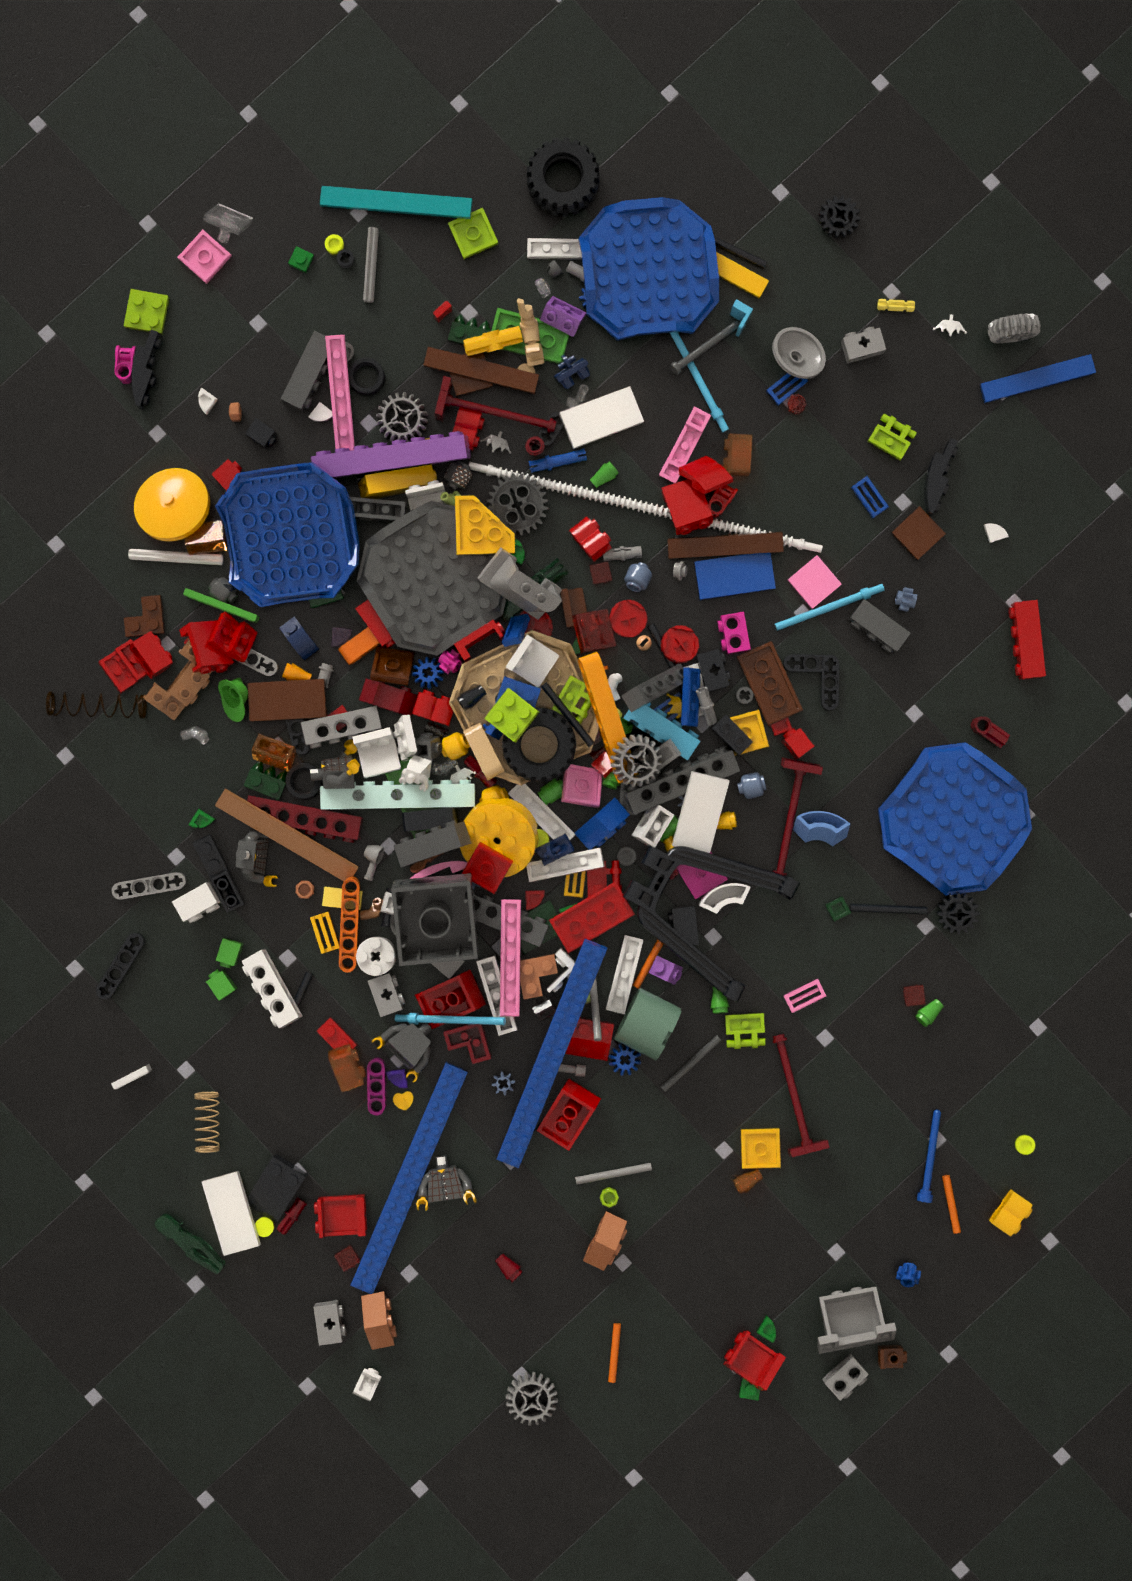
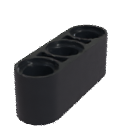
M457 807L402 813L404 832L428 830L440 825L441 828H445V823L454 820L459 823Z

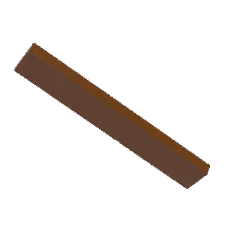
M432 347L427 348L423 364L424 367L535 394L539 374Z
M783 532L668 539L669 559L784 552Z

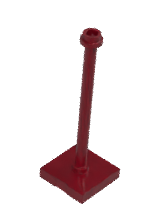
M443 376L435 409L436 421L444 422L447 406L453 405L547 428L549 433L555 430L557 421L553 420V418L547 421L453 398V395H450L452 389L451 377Z
M782 757L780 765L783 768L793 769L796 776L777 870H773V872L787 876L784 870L803 775H806V772L821 775L823 767L815 763Z
M784 1034L774 1036L773 1044L777 1043L802 1138L801 1146L787 1149L789 1157L830 1148L828 1140L813 1142L809 1138L784 1043L787 1037Z

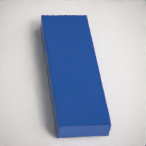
M686 667L683 668L681 725L698 727L699 699L696 690L700 688V669Z

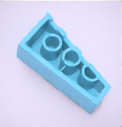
M651 703L633 712L627 711L624 716L625 720L631 721L633 725L648 733L660 743L671 739L681 752L680 756L686 760L690 758L700 743V740L697 739L699 737L698 734L692 730L686 732L682 729L680 722L675 719L671 722L665 718L667 716L666 713L658 708L656 711L650 708Z

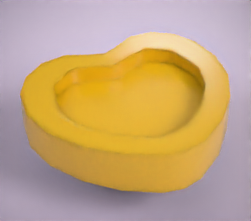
M406 1091L403 1094L396 1093L393 1097V1102L399 1109L407 1110L413 1103V1094L410 1091Z

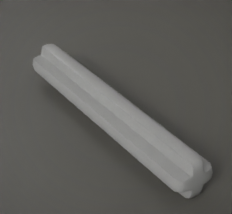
M376 227L368 228L363 294L365 303L374 302L379 233Z

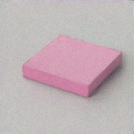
M202 229L177 258L207 284L232 255Z
M818 555L787 580L811 609L841 585L840 581Z
M570 764L569 768L564 771L561 802L599 808L602 775L594 768Z

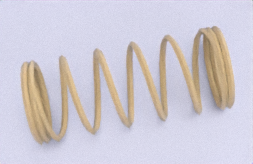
M195 1093L194 1099L217 1102L214 1105L197 1107L195 1110L218 1113L208 1117L195 1118V1120L218 1123L214 1126L195 1129V1131H208L218 1134L208 1138L195 1139V1141L218 1144L217 1146H199L195 1148V1151L199 1153L218 1152L220 1144L208 1139L216 1138L220 1134L217 1131L207 1129L217 1127L220 1123L207 1118L216 1117L220 1113L216 1110L205 1108L214 1107L219 1104L217 1100L208 1099L219 1097V1093Z

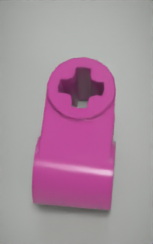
M117 345L115 348L114 371L117 378L123 384L132 383V364L136 346L121 348V346ZM129 370L127 376L121 377L122 371Z

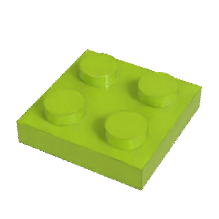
M483 208L471 212V219L458 218L448 223L463 259L498 245V240Z
M131 289L124 327L145 332L154 330L159 332V334H163L169 296Z
M507 688L484 719L516 743L539 714V711L510 688Z

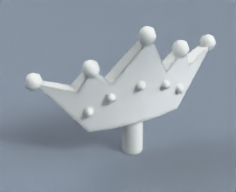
M952 314L949 320H942L933 328V330L941 328V332H944V329H946L950 337L955 330L957 334L960 333V330L967 334V331L964 330L960 322L953 321Z
M456 765L457 772L451 775L450 780H452V784H459V780H468V777L472 779L471 774H476V772L468 768L460 770L459 766Z

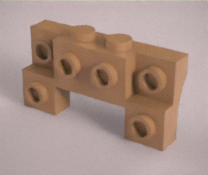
M189 638L185 646L178 651L189 661L168 687L167 691L154 682L148 694L143 696L147 702L173 720L177 718L185 706L195 702L198 697V691L201 688L204 689L210 682L208 678L211 672L201 674L200 672L193 673L192 671L197 662Z

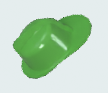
M241 678L231 681L221 680L218 688L224 711L232 721L240 722L245 716L244 703L248 699V689L243 684Z

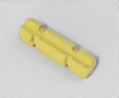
M879 299L877 309L913 312L915 310V302Z

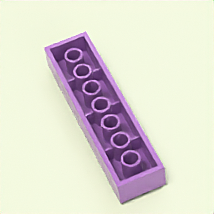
M460 431L450 432L449 437L436 434L430 435L428 440H425V437L411 438V442L407 443L406 440L392 441V445L381 442L374 443L373 448H368V445L354 446L352 451L349 448L335 449V453L319 451L316 452V456H311L312 462L333 478L471 458L468 435H464Z

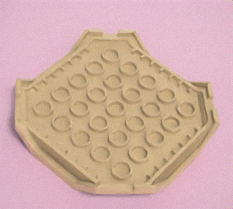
M533 630L525 633L523 640L528 634L559 655V658L539 688L547 682L559 697L570 675L584 682L578 658L570 643ZM502 644L462 664L449 704L463 731L478 723H481L482 726L483 724L490 725L484 718L495 705L504 676L533 685L514 671L506 668V665L520 644L506 647ZM481 685L487 694L471 710L465 711L457 698L461 693ZM541 688L534 708H548L552 710L554 703ZM580 697L575 707L581 709L586 699ZM591 705L587 712L588 716L586 719H583L581 726L595 741L599 726ZM572 712L573 716L576 718L577 714ZM542 726L529 729L521 740L523 754L527 759L536 763L550 760L555 755L558 747L557 738L554 733ZM572 727L576 738L574 759L590 753L593 745L588 747ZM487 734L505 770L504 773L496 777L521 786L529 782L515 774L508 766L503 755V735L497 740Z

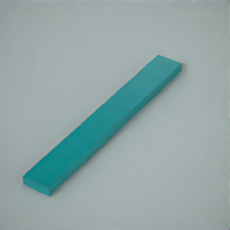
M322 186L320 196L321 207L471 219L473 203L472 198Z

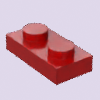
M331 1017L317 1030L342 1058L358 1045Z

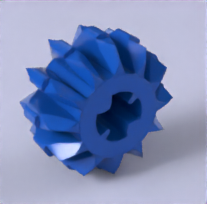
M425 657L424 664L419 659L418 663L421 666H413L418 672H413L412 676H419L414 682L417 684L422 681L420 684L421 688H424L427 683L429 690L432 688L431 683L438 687L439 685L436 680L443 681V678L438 676V674L445 673L442 670H437L440 668V663L435 665L436 658H433L431 663H429V658ZM432 669L433 675L425 678L424 670Z
M619 1043V1051L614 1047L612 1048L616 1055L609 1054L610 1059H615L609 1062V1065L614 1066L617 1064L613 1071L617 1072L621 1069V1076L624 1075V1070H627L628 1075H631V1067L635 1071L638 1070L634 1063L641 1064V1060L635 1059L641 1056L639 1052L633 1054L636 1050L632 1048L629 1050L628 1046H625V1049H623L622 1044ZM622 1055H623L624 1057L627 1056V1055H629L630 1057L628 1058V1060H630V1061H629L628 1063H627V1062H624V1063L622 1064V1063L620 1062V1061H622V1059H621L620 1057H621Z

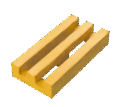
M583 871L581 874L579 893H576L578 873H574L572 893L568 892L570 874L566 875L564 896L583 898L586 871Z
M329 911L310 917L321 954L339 949L340 945ZM326 916L335 946H331L322 917ZM316 919H319L327 945L326 949L324 948Z

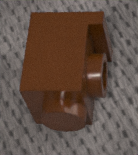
M878 1345V1366L880 1369L903 1368V1363H907V1352L903 1351L901 1345ZM895 1355L897 1356V1359L895 1361H891V1356Z

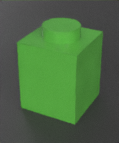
M223 938L215 961H219L220 966L226 968L236 966L244 943Z
M217 969L209 975L210 979L206 981L219 1001L238 989L225 970L220 972Z

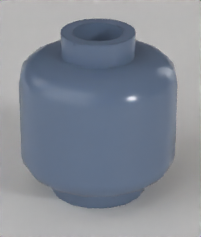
M639 562L629 566L624 577L628 589L640 592L648 587L652 578V572L648 569V565Z
M758 772L742 775L741 782L737 783L739 793L744 794L746 799L763 796L764 791L767 790L764 776H760Z

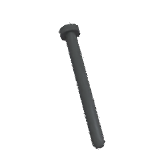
M734 321L679 362H672L670 364L672 372L675 375H679L682 372V368L738 329L740 322Z

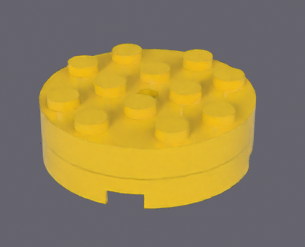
M503 797V799L489 798L483 800L471 809L463 821L472 843L460 847L467 862L470 860L479 842H482L513 860L505 877L515 875L523 870L532 859L538 846L539 838L535 818L525 806L513 799Z

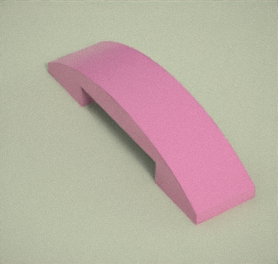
M694 406L659 476L673 483L678 481L680 477L679 467L687 464L711 417L710 414Z
M449 861L435 864L421 870L410 879L424 878L450 867L453 874L463 870L468 862Z

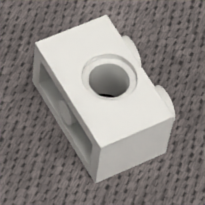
M660 805L647 809L631 836L645 845L655 848L674 814Z

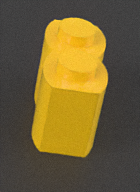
M1010 1190L989 1221L1011 1237L1019 1232L1021 1221L1024 1218H1028L1032 1213V1204L1013 1190Z

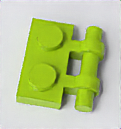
M883 414L880 420L886 423V426L883 427L877 424L867 442L901 461L911 444L905 440V437L909 436L913 439L917 432L912 430L911 426L903 425L896 421V418L892 415L889 417ZM891 427L900 431V436L891 432Z
M570 675L559 698L571 713L577 714L576 719L581 724L583 719H586L588 716L587 712L591 707V701L588 693L584 692L586 688L585 683ZM580 697H583L586 700L581 709L575 707ZM554 704V706L552 707V710H554V711L560 713L561 715H563V714L560 712V710L556 707V705Z
M764 1013L725 1015L726 1035L734 1034V1040H726L727 1048L741 1049V1047L751 1046L752 1048H758V1046H765V1038L757 1037V1033H765ZM751 1033V1039H740V1034Z

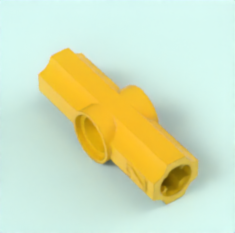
M519 326L500 331L498 329L483 333L481 336L463 340L467 356L486 351L488 353L503 349L505 346L523 342Z

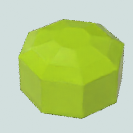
M610 1187L603 1189L600 1195L602 1205L609 1208L616 1205L619 1199L617 1191Z

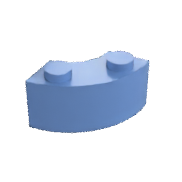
M811 811L796 817L793 831L805 843L811 840H821L833 847L847 837L851 824L842 817L830 812Z

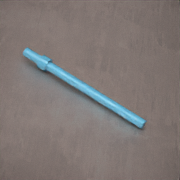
M670 332L682 357H686L689 352L679 333ZM694 361L690 362L687 367L711 410L710 414L713 420L717 421L722 433L728 431L729 428L723 418L724 414L721 408L717 407Z
M879 584L869 589L868 587L863 588L860 592L775 623L776 630H781L861 599L867 600L872 595L885 591L884 586Z
M410 1013L409 1015L396 1014L395 1022H409V1024L417 1025L419 1023L505 1025L506 1018L419 1015V1013Z

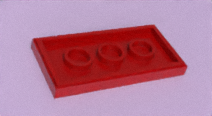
M616 881L549 920L568 954L582 946L584 939L591 941L635 915L627 900L622 897L623 893Z

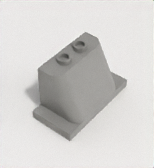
M500 547L479 574L478 580L538 620L545 612L555 610L562 601L559 595L562 591L561 588L547 578L541 584L532 580L519 571L516 565V557Z
M855 1287L849 1292L835 1291L831 1293L832 1295L819 1297L826 1335L818 1337L817 1347L819 1354L895 1340V1323L885 1324L876 1287L865 1289Z

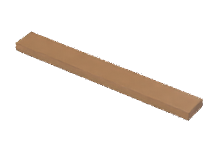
M226 788L215 804L219 809L342 881L354 876L358 870L357 865Z

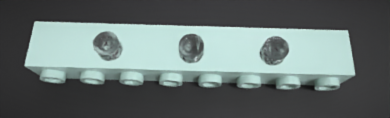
M429 780V788L425 792L423 789L422 791L419 789L421 784L413 785V783H406L404 785L402 782V785H394V781H383V785H375V781L363 782V785L356 786V782H354L355 788L325 789L323 786H320L321 809L475 807L476 790L475 783L471 784V780H459L460 784H452V780H440V784H433V780Z

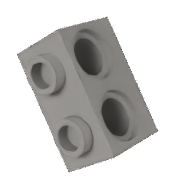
M850 1353L823 1378V1382L839 1400H842L843 1398H848L857 1385L861 1386L867 1380L869 1374ZM852 1368H858L859 1371L856 1375H849V1371ZM843 1381L844 1386L842 1388H835L836 1382Z

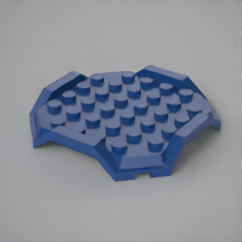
M660 197L625 200L605 206L578 239L583 265L586 315L605 328L617 341L647 334L669 332L693 334L719 302V273L716 245L711 225L680 200Z
M313 462L237 473L225 494L221 496L215 505L224 524L230 557L229 583L239 591H243L250 597V600L260 607L286 602L336 597L359 562V538L354 508L346 487Z
M966 742L924 748L904 778L878 808L883 849L909 866L945 896L950 893L951 895L956 894V892L961 894L987 890L1015 857L1032 830L1027 789L1013 775Z

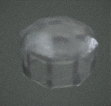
M544 278L535 281L536 288L542 298L551 294L550 285Z

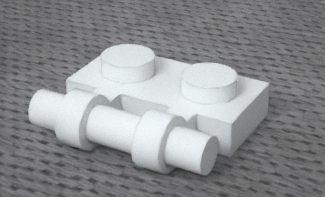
M402 715L398 722L394 724L395 731L393 734L394 738L397 739V752L401 757V761L409 760L408 757L415 755L417 748L410 715Z

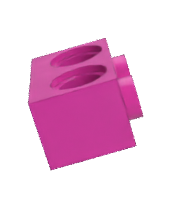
M744 612L721 615L720 621H717L719 632H723L724 639L721 640L722 650L726 651L727 655L750 651ZM728 620H735L737 627L729 629L726 624ZM732 638H737L740 641L738 648H733L730 645Z

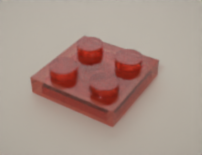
M608 609L572 616L581 653L616 646Z

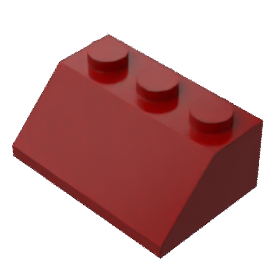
M580 1017L565 1054L607 1061L614 1023L600 1020L602 1040L594 1041L592 1019Z

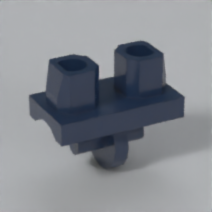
M562 355L561 359L563 362L557 366L559 370H563L555 374L554 378L565 389L572 387L575 384L571 378L572 374L577 373L581 380L590 375L587 368V360L581 358L571 364L576 360L574 355L568 359L565 355Z
M565 833L537 847L535 851L539 854L543 865L546 866L573 852L574 848Z

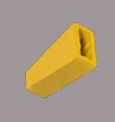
M431 464L365 475L358 483L361 498L379 499L405 493V490H409V486L412 485L427 486L428 482L437 480V474L432 469Z

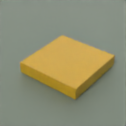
M759 710L730 717L753 741L741 754L769 747Z
M779 1128L741 1129L742 1169L781 1168Z

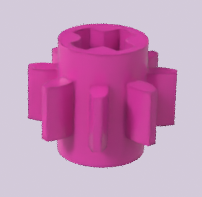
M453 649L451 652L444 651L438 660L441 670L447 674L450 671L456 673L462 665L460 654Z

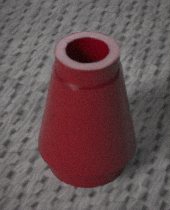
M536 436L529 438L525 444L526 451L534 456L541 454L544 450L543 440ZM537 446L539 450L533 451L532 447Z
M504 1254L495 1260L505 1278L511 1282L515 1281L523 1273L520 1269L521 1266Z

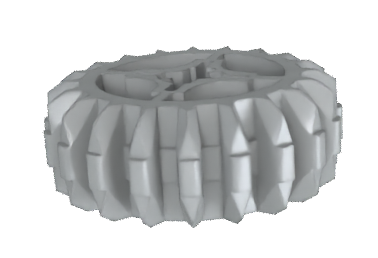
M1026 313L995 319L988 325V336L991 342L997 344L1033 338L1040 333L1041 325L1038 315Z
M403 392L402 398H400L399 393H395L396 399L389 395V403L386 400L382 401L385 408L379 406L378 410L383 413L376 414V417L382 419L377 421V425L382 426L379 431L380 433L385 432L384 437L386 439L391 436V442L398 438L397 440L405 439L407 443L409 442L408 438H415V434L419 437L422 436L419 429L425 431L426 427L422 424L428 423V419L422 417L427 416L428 413L427 411H422L425 405H419V398L413 401L414 395L411 394L407 399L406 392ZM406 404L413 407V409L402 410L398 405ZM393 408L395 416L391 419V422L387 423V415ZM397 411H399V413L403 416L406 415V425L404 424V422H401V420L399 421V414ZM418 414L417 423L411 429L409 421L414 417L413 415ZM400 426L403 427L406 432H395L391 428H396Z
M638 734L637 737L630 735L629 739L624 737V744L617 742L619 749H612L616 755L610 756V759L615 760L610 766L615 768L613 774H618L617 779L619 781L623 780L625 785L630 783L632 787H635L637 783L641 787L643 781L646 784L650 783L649 777L656 779L653 773L660 772L656 767L657 765H662V762L658 761V759L662 758V755L656 754L660 748L654 747V741L649 742V737L645 736L643 738L642 735ZM639 745L638 749L636 748L633 753H626L630 748ZM645 750H647L649 754V763H647L645 760ZM630 757L639 759L643 764L633 762L634 760L630 759ZM623 758H625L628 763L626 768L627 772L625 771L623 766ZM640 768H646L641 774L633 776Z
M525 1372L524 1379L518 1375V1382L512 1380L511 1384L513 1387H508L507 1391L510 1393L506 1394V1399L510 1401L506 1402V1406L511 1407L509 1410L510 1414L516 1412L514 1415L515 1420L521 1417L520 1423L523 1424L526 1419L529 1426L532 1424V1420H535V1424L539 1425L540 1418L543 1422H546L545 1415L551 1417L552 1412L550 1410H556L554 1404L558 1403V1399L554 1396L557 1395V1391L552 1390L555 1387L554 1383L547 1385L550 1381L548 1377L544 1381L542 1380V1373L537 1378L536 1372H532V1377H529L528 1372ZM530 1384L538 1385L534 1389L524 1387ZM543 1390L548 1397L546 1405H543L539 1398ZM518 1391L524 1398V1402L522 1403L521 1407H519L516 1402V1394ZM535 1396V1401L531 1400L527 1403L528 1397ZM530 1408L540 1410L534 1413L526 1412Z

